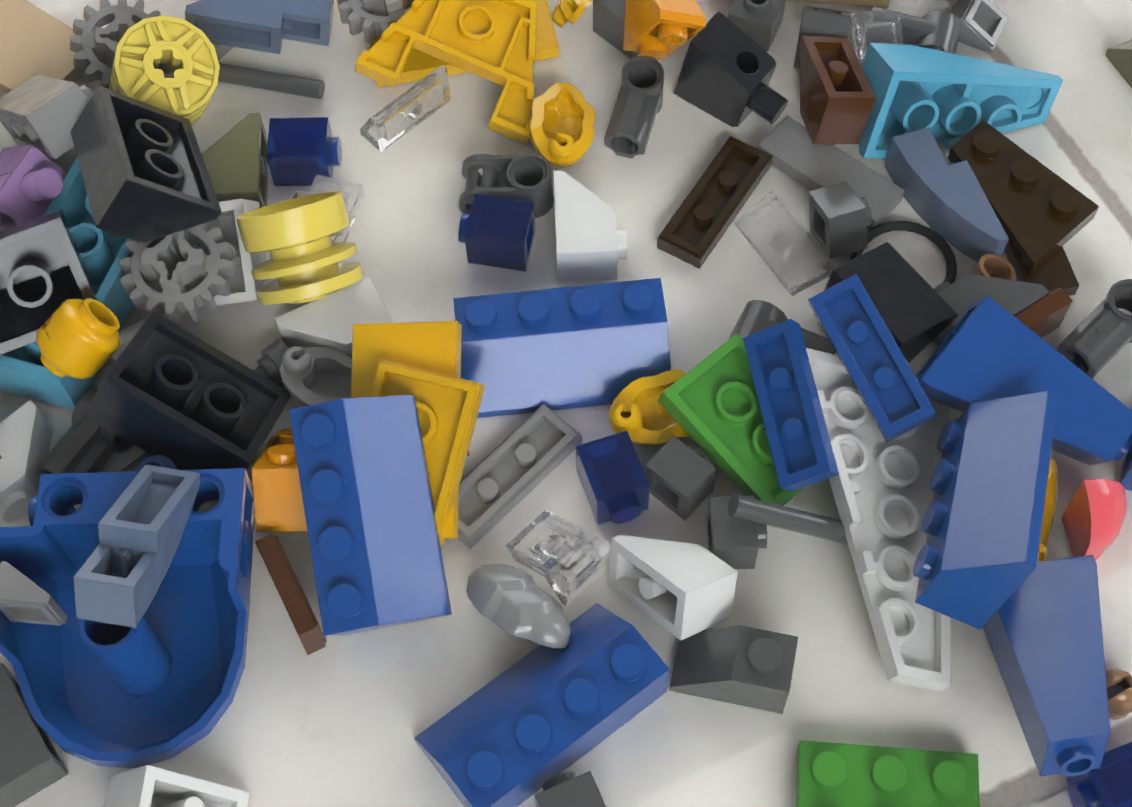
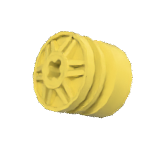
M166 15L144 18L128 28L117 44L109 89L190 120L191 126H193L200 120L217 88L220 65L215 47L202 30L185 19ZM160 63L168 64L169 71L174 73L172 78H164L163 71L158 69Z
M342 191L322 192L278 202L246 212L236 218L245 251L258 253L270 251L272 258L251 270L253 279L277 278V280L271 281L257 289L260 304H300L325 298L327 295L364 278L361 263L347 262L337 264V262L357 254L356 244L349 242L331 243V235L350 226Z

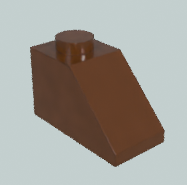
M802 36L800 41V114L812 143L824 145L859 144L876 97L848 38Z

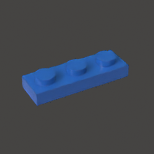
M857 274L808 299L811 309L886 442L936 417L935 409Z
M788 319L743 338L780 489L792 492L839 475L800 324L792 319Z

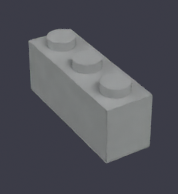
M37 74L0 98V121L18 146L33 145L46 156L57 159L74 147L71 130L93 93L85 85L79 87L75 82Z

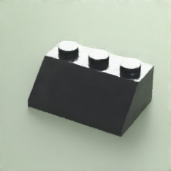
M98 85L71 130L72 140L96 228L102 229L104 232L115 237L125 236L145 243L216 220L222 211L190 120Z
M62 210L0 232L1 355L36 342V333L64 301L68 299L85 300L86 298L97 300L84 261Z
M153 311L103 377L85 417L153 456L163 455L168 457L175 463L178 470L245 468L247 471L290 400L291 394L288 390Z

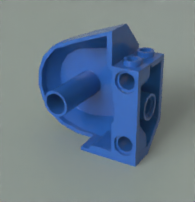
M245 468L184 470L200 473V486L168 571L136 628L76 618L73 577L99 545L98 523L140 471L40 474L38 494L33 495L29 502L28 516L31 526L0 527V563L1 561L8 562L52 596L67 615L66 624L57 626L10 622L0 611V652L12 664L24 701L34 720L64 752L98 766L138 768L144 765H151L177 756L210 734L232 704L245 668L255 516L253 485ZM207 501H218V503L208 511H197L199 507ZM81 504L78 510H76L74 505Z

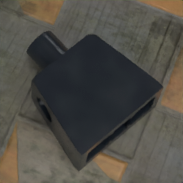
M719 11L707 22L706 27L698 32L690 41L674 94L731 127H739L752 111L770 124H773L780 117L789 100L768 86L777 65L775 59Z

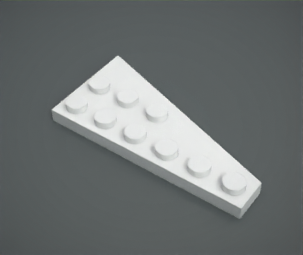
M806 348L839 475L829 478L840 519L844 526L845 536L887 680L889 682L941 692L952 685L951 617L915 603L919 578L913 576V567L920 550L926 544L927 534L921 531V525L925 513L935 497V492L929 489V484L936 466L942 459L943 452L937 450V442L944 426L949 421V406L928 398L936 411V417L886 442L838 355Z

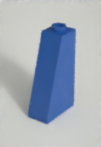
M988 295L970 305L915 375L928 398L961 412H964L970 403L1044 391L1058 395L1052 450L1087 465L1111 462V460L1117 462L1132 448V410Z
M1093 555L1037 562L1035 570L986 622L983 629L1039 775L1063 774L1066 776H1079L1093 769L1100 768L1111 734L1097 563Z

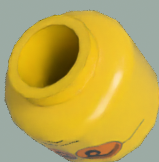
M86 298L85 300L68 299L64 301L36 333L37 346L42 353L40 359L43 365L51 373L59 377H66L68 375L76 379L91 378L116 353L121 345L120 333L118 331L120 324L117 317L107 306L92 298Z

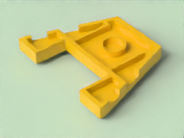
M415 0L411 8L396 23L393 22L368 51L365 50L358 57L355 72L395 88L413 48L503 86V91L487 129L527 145L530 138L531 107L534 99L533 60L535 58L537 2L532 0Z

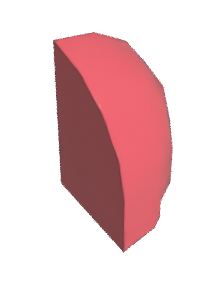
M1108 479L1083 480L1063 513L1061 520L1073 557L1093 555L1096 561L1119 535L1126 515L1127 501L1125 487L1118 481Z

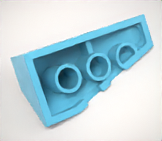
M869 43L862 64V70L876 100L859 142V153L863 158L887 159L892 137L928 127L938 145L944 143L947 148H950L982 120L1001 134L1045 123L1063 79L1059 75L914 45Z

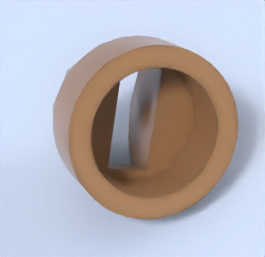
M997 254L983 255L971 272L974 275L1016 280L1014 267L1009 261Z
M1120 669L1105 670L1107 689L1117 684H1120L1125 689L1108 700L1109 719L1124 718L1132 711V676Z

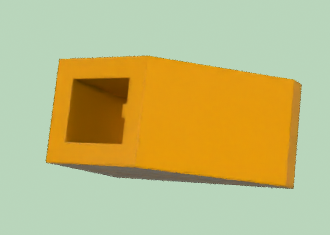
M626 0L623 50L638 52L640 56H648L656 60L666 59L706 27V17L696 0Z
M292 428L283 429L277 432V435L271 436L251 469L256 532L308 531Z

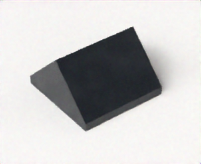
M888 242L833 269L824 289L825 291L857 274L908 364L959 316Z

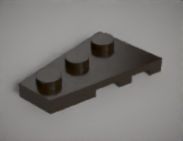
M984 120L950 148L947 159L951 164L965 160L968 161L1005 233L1021 253L1020 262L1029 275L1093 220L1099 206Z

